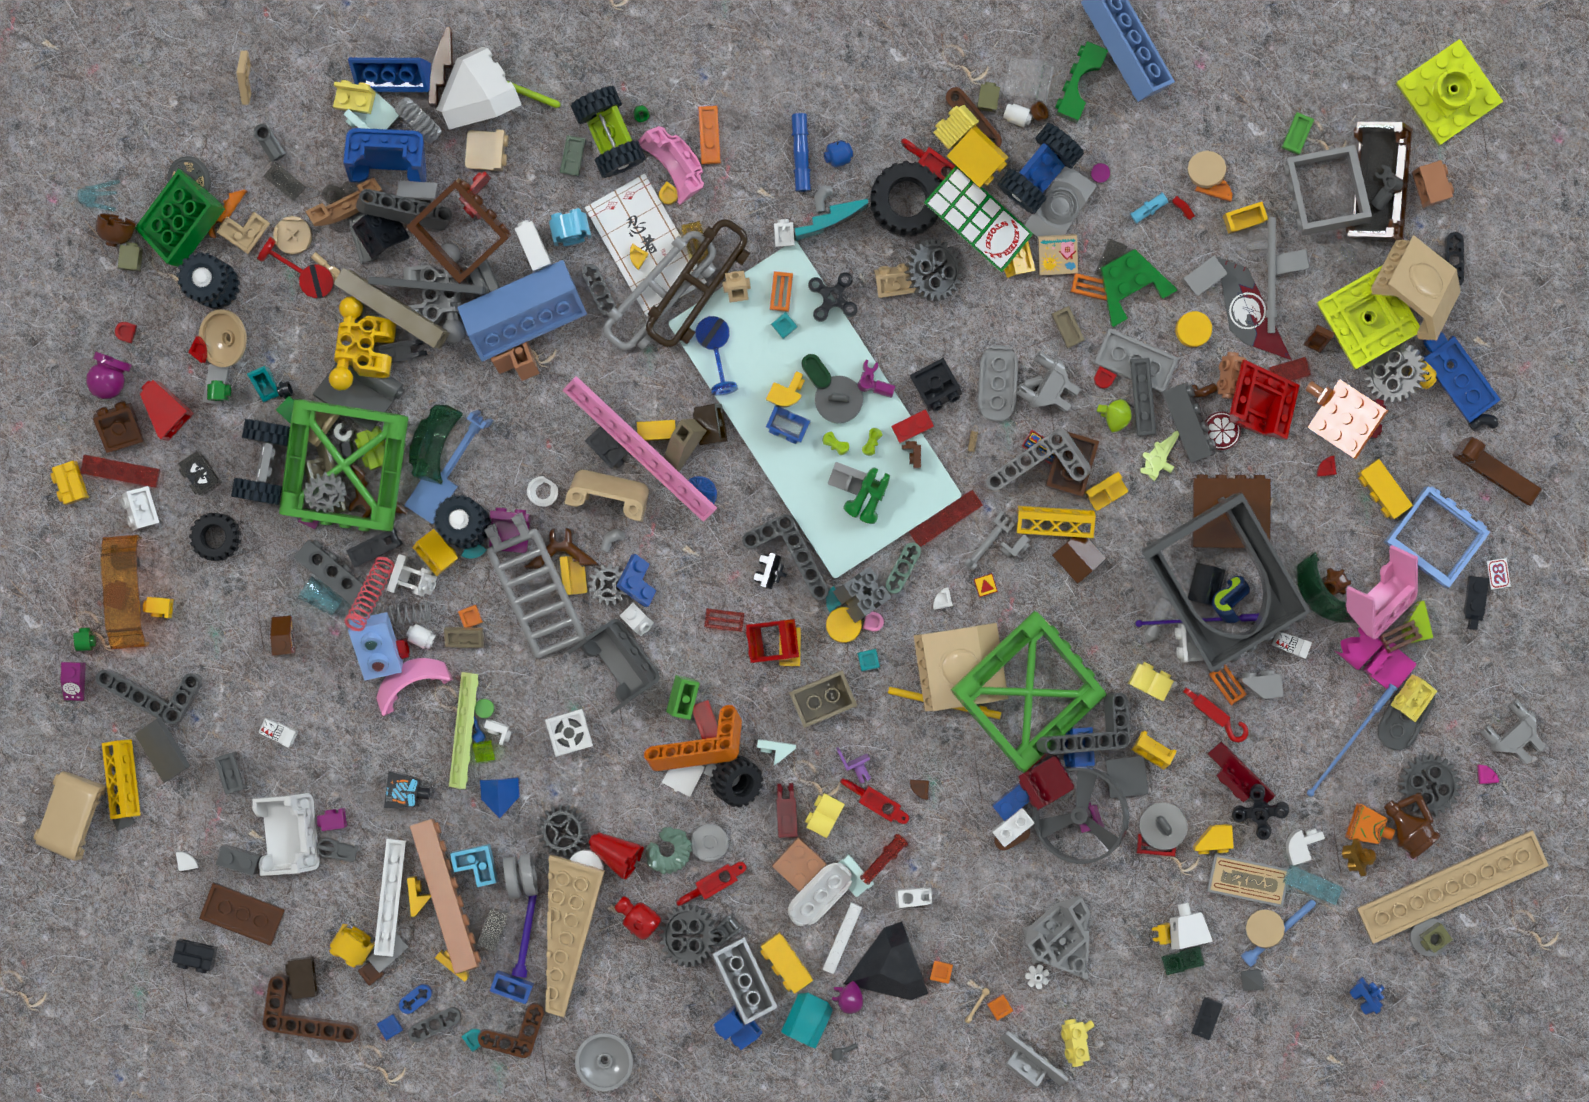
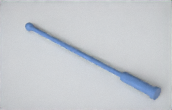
M1391 683L1389 684L1387 690L1383 693L1380 699L1373 706L1370 715L1362 723L1359 729L1355 732L1352 738L1348 741L1345 747L1337 755V757L1330 764V766L1323 773V775L1316 782V784L1312 787V789H1309L1307 791V795L1309 797L1314 796V791L1317 789V787L1321 784V782L1328 775L1331 769L1335 766V764L1339 761V759L1346 752L1349 746L1357 738V736L1364 729L1367 723L1371 720L1374 714L1379 713L1382 707L1386 704V702L1393 695V693L1398 690V688H1396Z

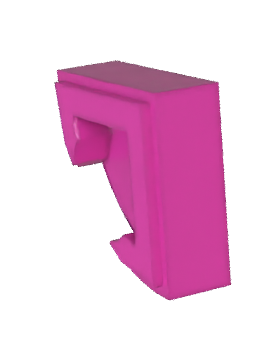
M1477 764L1479 784L1499 783L1497 774L1490 767Z

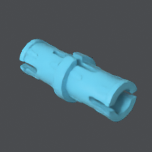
M1160 193L1149 202L1145 201L1143 206L1131 212L1130 215L1137 224L1150 214H1155L1156 210L1169 202L1166 196Z

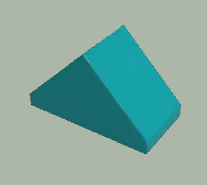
M263 366L247 373L263 402L279 396L277 392L278 386L269 367Z

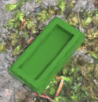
M1296 112L1281 148L1300 155L1314 119Z

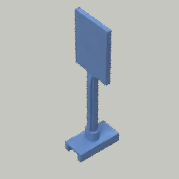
M479 410L470 412L467 419L471 422L468 427L469 430L441 474L429 467L404 505L431 524L435 523V510L438 509L439 503L445 501L444 499L447 497H452L458 487L448 480V476L475 434H478L481 429L490 427L494 421L491 418L483 420L482 416L478 417L481 413Z

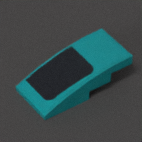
M868 199L830 206V214L812 217V225L795 228L796 240L821 234L847 222L868 207Z

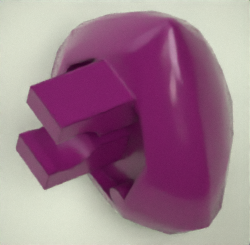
M854 981L847 984L844 988L834 987V991L840 992V995L832 997V1000L838 1002L843 1013L854 1014L862 1009V993Z

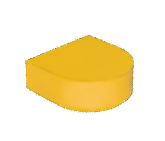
M667 181L659 191L661 202L671 205L678 200L676 188Z

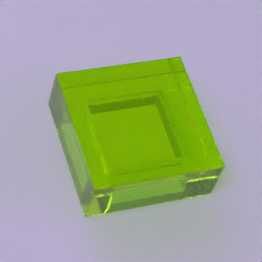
M492 740L473 743L476 763L495 760Z

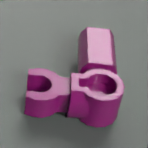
M866 359L862 366L864 372L861 374L858 388L863 392L873 390V393L892 398L895 385L879 380L874 381L873 373L877 370L878 363H875L873 368H869L867 365L868 360Z

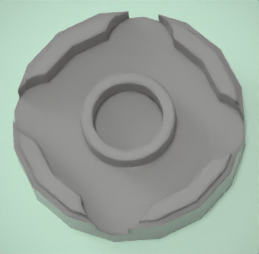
M716 824L701 825L693 832L691 849L699 859L705 862H714L721 859L728 849V836Z
M1430 918L1412 926L1410 942L1418 953L1425 956H1436L1446 949L1447 945L1433 953L1430 950L1426 951L1420 943L1422 939L1419 935L1437 922L1441 923L1448 932L1446 926L1441 921ZM1437 934L1431 936L1430 941L1432 944L1438 941L1439 937Z

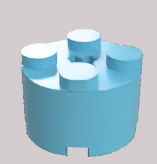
M580 208L572 209L570 213L563 215L562 213L551 215L549 225L555 246H559L558 243H563V246L575 245L584 242V237L588 236V239L591 238L587 215L581 212Z

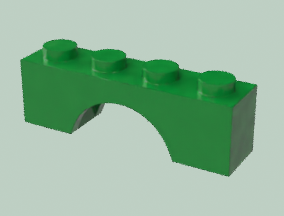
M1088 41L1085 46H1080L1077 56L1080 57L1079 61L1072 65L1070 73L1073 75L1071 80H1066L1062 91L1065 94L1063 99L1059 98L1056 103L1055 109H1058L1056 115L1078 123L1086 104L1078 91L1079 79L1090 71L1100 70L1108 49Z

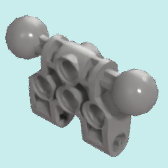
M452 243L442 244L441 247L458 263L460 260L458 247ZM431 265L403 268V278L407 280L429 281L427 274L430 271H434L435 277L430 282L459 284L445 268L443 274ZM423 289L422 297L424 302L408 306L435 324H438L447 314V322L442 327L450 333L446 341L455 344L463 340L466 329L464 324L458 319L459 310L457 308L461 305V292H455L452 298H448V291L435 290L436 297L430 300L428 293L431 290ZM436 309L438 312L437 316L431 319L429 316L430 311Z

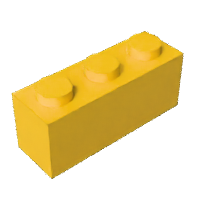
M1380 459L1374 460L1357 473L1360 476L1358 478L1359 482L1363 487L1367 486L1371 492L1369 493L1370 497L1375 503L1378 502L1382 507L1380 510L1386 518L1395 519L1413 506Z
M780 931L761 944V954L766 960H771L773 963L771 968L777 976L781 974L785 980L782 983L788 992L792 990L795 994L813 981V977Z

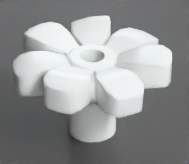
M1038 964L1037 968L1031 965L1028 968L1030 973H1025V978L1030 979L1027 983L1030 987L1035 985L1037 989H1041L1042 983L1048 984L1049 980L1046 976H1049V971L1043 970V965Z

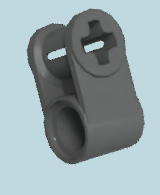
M733 912L715 926L718 929L714 932H719L722 938L717 942L718 945L712 946L722 945L744 929L743 925L740 926L733 917Z

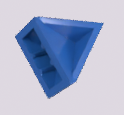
M519 777L480 780L481 800L499 819L520 797Z

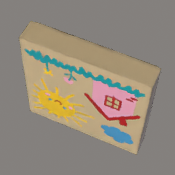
M1077 234L1038 236L1039 275L1078 273Z

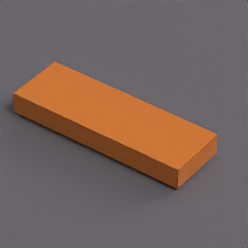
M700 106L698 111L701 164H721L718 106Z

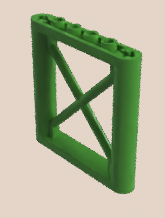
M294 399L279 514L299 517L304 522L318 520L323 525L338 523L339 527L342 528L357 526L358 530L370 531V529L393 531L409 417L400 414ZM316 411L384 422L383 431L344 460L316 423ZM310 427L338 463L337 466L327 472V476H330L332 473L336 476L341 471H344L371 507V518L327 511L324 513L320 510L317 512L314 509L304 508L305 496L301 490ZM386 439L378 501L376 502L350 468V465Z
M1033 611L951 689L954 696L1022 773L1029 770L1045 754L1037 749L1039 738L1043 736L1065 735L1107 695L1094 679L1095 674L1088 667L1085 668L1083 666L1082 658L1076 653L1073 654L1070 650V644L1058 636L1059 631L1053 625L1050 626L1036 611ZM1044 636L1084 683L1078 690L1033 689L1036 643L1040 637ZM1029 643L1026 688L982 687ZM980 694L1025 696L1022 743L1016 749L1012 747L974 702ZM1033 696L1075 698L1030 741ZM1048 741L1047 748L1049 750L1051 746L1050 741Z

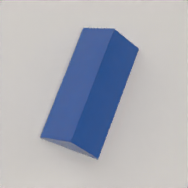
M348 58L356 85L360 82L369 84L376 92H429L431 63L422 58Z

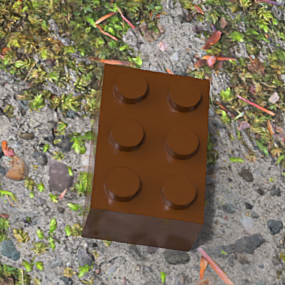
M1067 432L1092 469L1100 441ZM1060 435L1058 443H1062V437ZM1066 450V457L1073 459V453ZM1054 453L1044 487L1083 497L1089 475L1084 480H1074ZM1077 466V473L1080 475H1084V469L1080 466Z

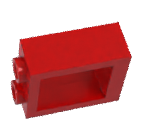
M795 619L746 625L750 663L799 657ZM779 626L782 654L764 656L761 628Z

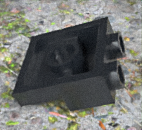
M944 358L909 375L928 412L931 410L934 412L939 411L944 403L948 401L950 403L959 400L960 395H962L961 388Z
M601 426L585 440L611 469L614 467L618 469L625 462L623 458L626 455L632 456Z

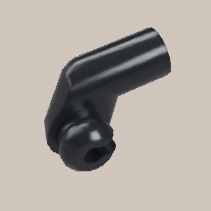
M1481 414L1468 423L1473 431L1481 425H1488L1491 429H1494L1499 424L1497 417L1490 414Z

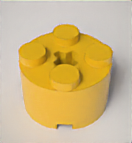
M342 924L330 943L331 949L329 952L335 957L340 956L346 960L345 963L350 967L355 968L356 965H363L375 946V942L371 943V937L355 926L350 929L347 928L348 924Z

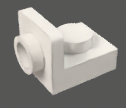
M789 219L777 220L778 223H774L775 247L795 246L793 222H789Z
M487 719L484 728L488 729L487 732L494 735L502 733L499 745L509 742L512 733L509 731L510 726Z

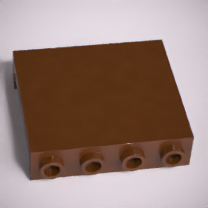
M1197 474L1196 478L1191 479V482H1193V518L1218 504L1219 498L1224 497L1226 499L1232 494L1243 493L1270 540L1271 479H1265V475H1254V478H1246V475H1235V478H1227V475H1215V478H1208L1206 474ZM1225 513L1193 531V538L1191 540V548H1245Z

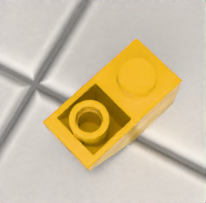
M1210 825L1195 842L1193 850L1198 851V854H1209L1210 850H1217V853L1229 852V849L1234 848L1232 825Z

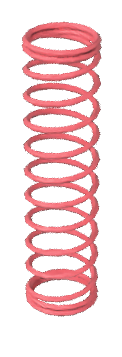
M386 557L376 558L366 581L363 583L364 586L361 587V591L358 593L352 609L349 610V615L344 620L350 629L354 631L364 630L367 624L366 619L370 618L369 614L373 612L372 608L376 606L375 602L379 600L378 596H381V591L384 590V585L387 584V579L390 578V574L393 572L395 565L390 559ZM378 560H385V561L389 562V563L392 565V567H391L390 565H388L387 563L377 562V561H378ZM379 563L385 564L389 566L391 569H384L379 565ZM374 569H379L380 571L387 573L389 576L385 578L384 576L377 574L374 571ZM371 575H377L385 579L386 582L383 584L373 579ZM368 581H374L377 584L382 585L383 588L379 589L376 586L371 585ZM366 586H371L373 589L378 590L380 594L376 595L368 591ZM362 592H368L376 596L377 600L373 601L371 598L365 597ZM360 598L373 602L374 606L363 603ZM359 603L363 604L366 607H369L371 609V612H367L364 609L359 608L357 604ZM354 609H358L364 613H367L368 617L364 618L363 616L356 614ZM351 618L353 622L363 627L355 628L348 623L347 619Z

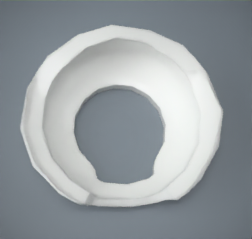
M544 476L534 478L528 484L527 496L533 504L547 507L557 500L558 488L556 484ZM543 482L551 486L550 496L546 499H540L536 495L537 487L543 484Z

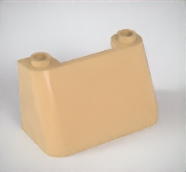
M580 470L575 474L566 495V505L578 507L585 500H589L590 494L624 501V514L630 519L643 522L649 496V489L645 484L588 470Z
M62 771L60 774H56L53 780V785L55 786L40 829L36 830L33 839L36 840L37 845L77 861L83 857L85 849H82L81 846L86 843L84 840L96 806L100 803L98 800L101 795H105L107 786Z

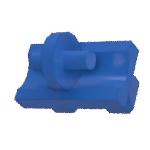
M1361 977L1350 990V994L1355 1000L1362 996L1366 999L1360 1005L1365 1015L1372 1012L1377 1014L1383 1006L1380 1000L1384 999L1381 992L1385 988L1383 985L1376 986L1374 982L1368 985L1365 979Z

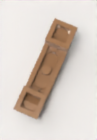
M373 177L357 185L358 191L326 207L321 203L305 212L314 226L336 223L359 212L356 208V202L362 190L383 191Z

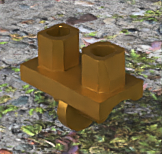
M1353 839L1352 845H1344L1342 849L1343 858H1348L1349 871H1358L1360 876H1366V866L1373 865L1377 858L1374 850L1363 849L1359 839Z

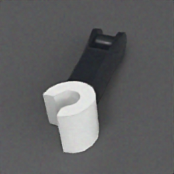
M340 423L335 427L334 435L342 441L340 449L345 460L354 453L353 441L349 440L353 436L354 430H350L346 435H342L341 430L344 428V423Z

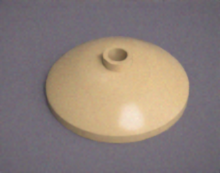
M221 309L210 312L202 321L199 336L206 344L207 360L217 367H229L236 364L244 354L247 340L246 331L240 318L229 310Z

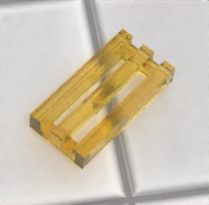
M700 221L681 225L683 236L687 234V228H690V232L695 231V226L697 231L703 234ZM692 239L696 251L699 245L697 239ZM689 241L686 248L690 260L693 252ZM707 249L703 253L704 255L701 256L699 261L704 260L706 258V256L708 255Z

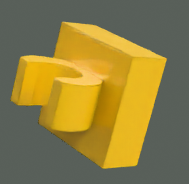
M1170 922L1152 928V931H1158L1159 937L1153 938V941H1159L1160 945L1171 943Z

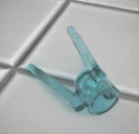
M114 180L78 189L79 203L85 204L86 207L115 211V207L93 203V201H96L97 196L116 195L117 191L96 192L95 189L118 184L120 181Z

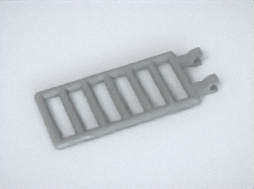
M521 512L512 518L520 533L516 537L502 542L495 523L484 529L493 545L487 548V554L534 656L541 658L579 643L586 638V634L537 529L529 531L524 515ZM531 538L534 539L538 547L537 549L500 563L496 555L497 552ZM540 555L542 556L546 566L508 581L504 572L505 569ZM546 573L550 574L554 583L516 598L512 587ZM555 590L558 591L561 601L524 615L520 604ZM565 607L570 618L535 632L531 631L528 624L529 621ZM570 625L574 626L577 633L576 636L540 650L536 639Z

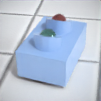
M387 612L371 615L369 619H366L367 624L362 631L348 629L364 681L402 672L403 659L399 656L396 645L397 640ZM350 620L349 624L355 628L363 627Z

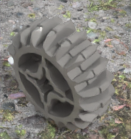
M405 97L395 107V112L414 131L421 133L426 142L432 143L442 133L441 128L410 98Z

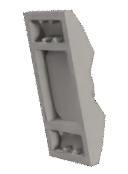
M1065 166L1046 192V201L1035 214L1030 216L1024 226L1037 238L1038 236L1064 235L1097 184L1074 169Z

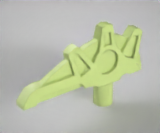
M1175 431L1163 442H1156L1154 444L1155 448L1150 453H1143L1142 457L1146 459L1145 467L1140 470L1141 473L1148 475L1155 481L1159 471L1162 469L1169 473L1172 472L1174 466L1166 461L1167 456L1179 437L1178 431Z

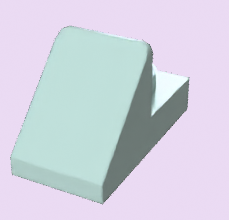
M758 739L757 748H761L760 752L772 753V750H776L774 765H776L796 749V744Z

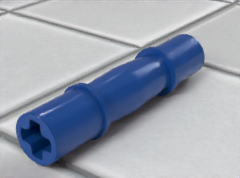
M806 113L792 114L795 170L793 172L795 173L796 192L811 191V169H809L807 141L809 133Z

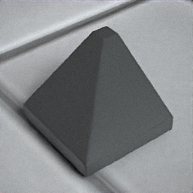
M120 809L116 810L117 815L121 814ZM133 817L112 819L117 831L135 824Z
M1260 969L1240 971L1243 991L1264 989Z

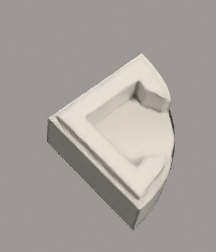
M949 587L942 589L936 595L933 602L934 610L953 606Z
M176 852L179 871L199 868L197 860L186 852Z

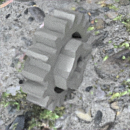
M324 472L323 476L316 474V479L311 477V483H305L306 489L303 490L305 501L309 503L310 508L315 506L317 512L320 508L323 509L324 513H326L328 508L334 511V506L340 507L339 501H345L344 496L347 495L345 484L341 481V477L335 478L334 473L330 476H327V472Z
M609 564L608 568L601 565L602 570L600 571L595 568L594 570L597 574H590L593 581L588 582L589 585H592L589 592L595 593L592 598L599 597L598 603L601 604L605 600L606 605H609L610 601L615 605L617 603L616 599L623 601L621 595L627 594L622 590L619 592L616 587L623 571H618L619 566L612 569V564ZM613 572L615 573V575L613 577H607L604 573ZM599 578V580L601 581L600 588L597 590L596 582ZM616 578V580L613 581L614 583L612 584V589H604V586L606 585V580L611 581ZM606 592H611L614 597L607 598L602 595Z

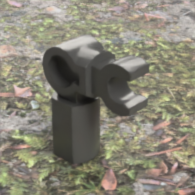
M1383 164L1381 167L1384 169V173L1376 172L1375 175L1377 178L1383 179L1385 187H1382L1371 201L1373 206L1379 210H1383L1393 197V193L1400 191L1403 187V180L1394 173H1391L1392 170L1389 166Z

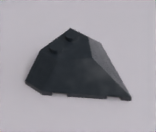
M902 921L883 928L843 984L847 985L854 981L861 989L907 1000H913L929 994Z

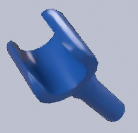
M474 716L473 726L477 733L472 735L476 743L480 744L485 740L486 736L480 729Z

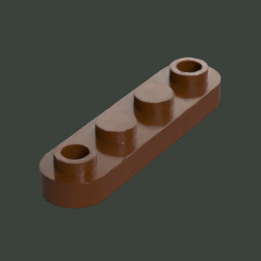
M958 87L949 89L946 93V102L951 109L955 106L965 105L979 120L976 126L989 139H994L995 145L1000 147L1002 143L1001 136L964 91ZM957 95L959 99L953 101L951 97Z

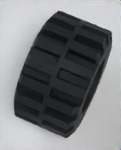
M207 513V515L200 516V519H196L195 525L191 526L190 529L192 533L189 534V538L192 540L190 545L194 547L193 551L199 554V557L210 561L226 560L228 557L233 556L234 552L239 548L237 547L238 544H241V539H239L241 531L238 530V524L234 522V519L225 514ZM215 525L220 526L225 532V541L219 548H211L206 542L207 530Z
M738 755L733 761L717 763L715 765L716 769L712 770L713 776L710 777L712 782L710 785L711 789H713V793L728 805L732 807L737 806L738 808L742 807V805L747 806L750 801L753 802L755 800L754 797L760 794L759 789H762L763 786L761 784L763 781L762 772L758 769L757 765L744 756ZM741 775L739 782L732 787L734 780Z

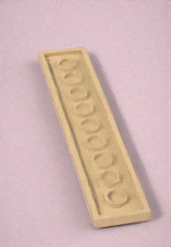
M1530 830L1361 905L1356 909L1371 942L1374 944L1549 865L1534 831Z

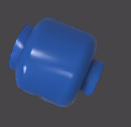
M844 140L828 144L826 152H824L826 163H830L834 168L849 164L853 157L851 145Z

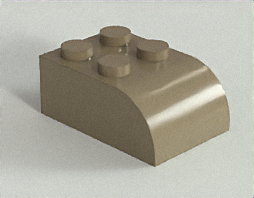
M843 670L789 692L804 728L857 706Z

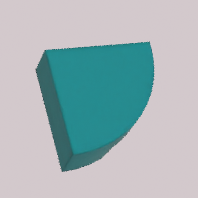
M478 545L475 548L465 549L461 556L468 559L477 558L483 555L487 549Z
M834 586L828 591L826 597V606L830 613L841 605L833 593L836 590Z

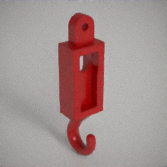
M901 139L902 146L920 158L918 161L919 165L930 168V171L935 173L940 181L946 178L941 175L943 167L946 166L951 171L955 167L954 164L932 148L928 147L926 151H923L909 140Z
M1187 687L1182 691L1192 699V705L1220 727L1225 728L1231 741L1240 743L1247 739L1249 730L1245 723H1238L1243 728V734L1240 737L1234 736L1230 724L1231 717L1202 694L1198 693L1196 695Z
M842 778L840 780L843 786L860 796L858 800L860 804L888 821L892 822L894 819L901 824H906L909 821L908 814L900 809V804L869 785L864 790L848 779ZM886 803H890L893 806L890 814H885L882 811V807Z
M737 862L732 866H729L727 863L696 881L697 888L676 901V905L682 906L700 895L705 900L738 881L736 877L745 872V863ZM723 871H727L730 874V879L727 882H722L719 879V874Z

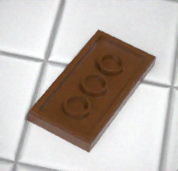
M213 882L199 919L272 946L285 909Z

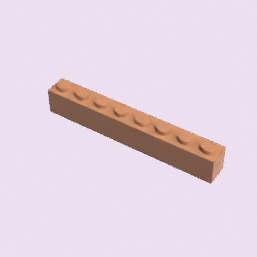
M433 819L411 825L410 829L454 973L460 974L480 967L479 962H481L480 954L474 949L475 938L472 932L469 933L467 927L470 925L467 914H463L462 907H464V902L461 895L458 896L456 891L458 888L457 880L455 877L452 878L450 870H453L450 859H447L445 855L447 851L444 840L441 841L439 833H442L438 822L435 823Z

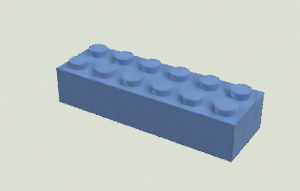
M1129 0L1081 1L1085 12L1091 19L1094 28L1099 33L1137 102L1161 92L1175 82Z

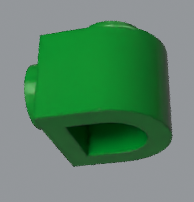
M212 380L211 384H207V400L229 401V396H231L232 392L231 385L223 384V381Z
M90 627L78 628L79 632L73 633L75 651H92L93 647L96 646V636L92 634Z

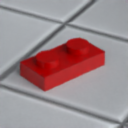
M925 409L891 427L900 444L934 427Z

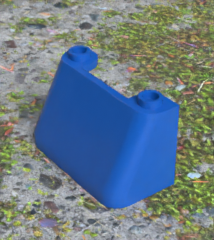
M353 128L348 131L343 163L349 182L359 183L366 181L369 177L370 169L407 171L409 181L426 182L424 139L418 131Z

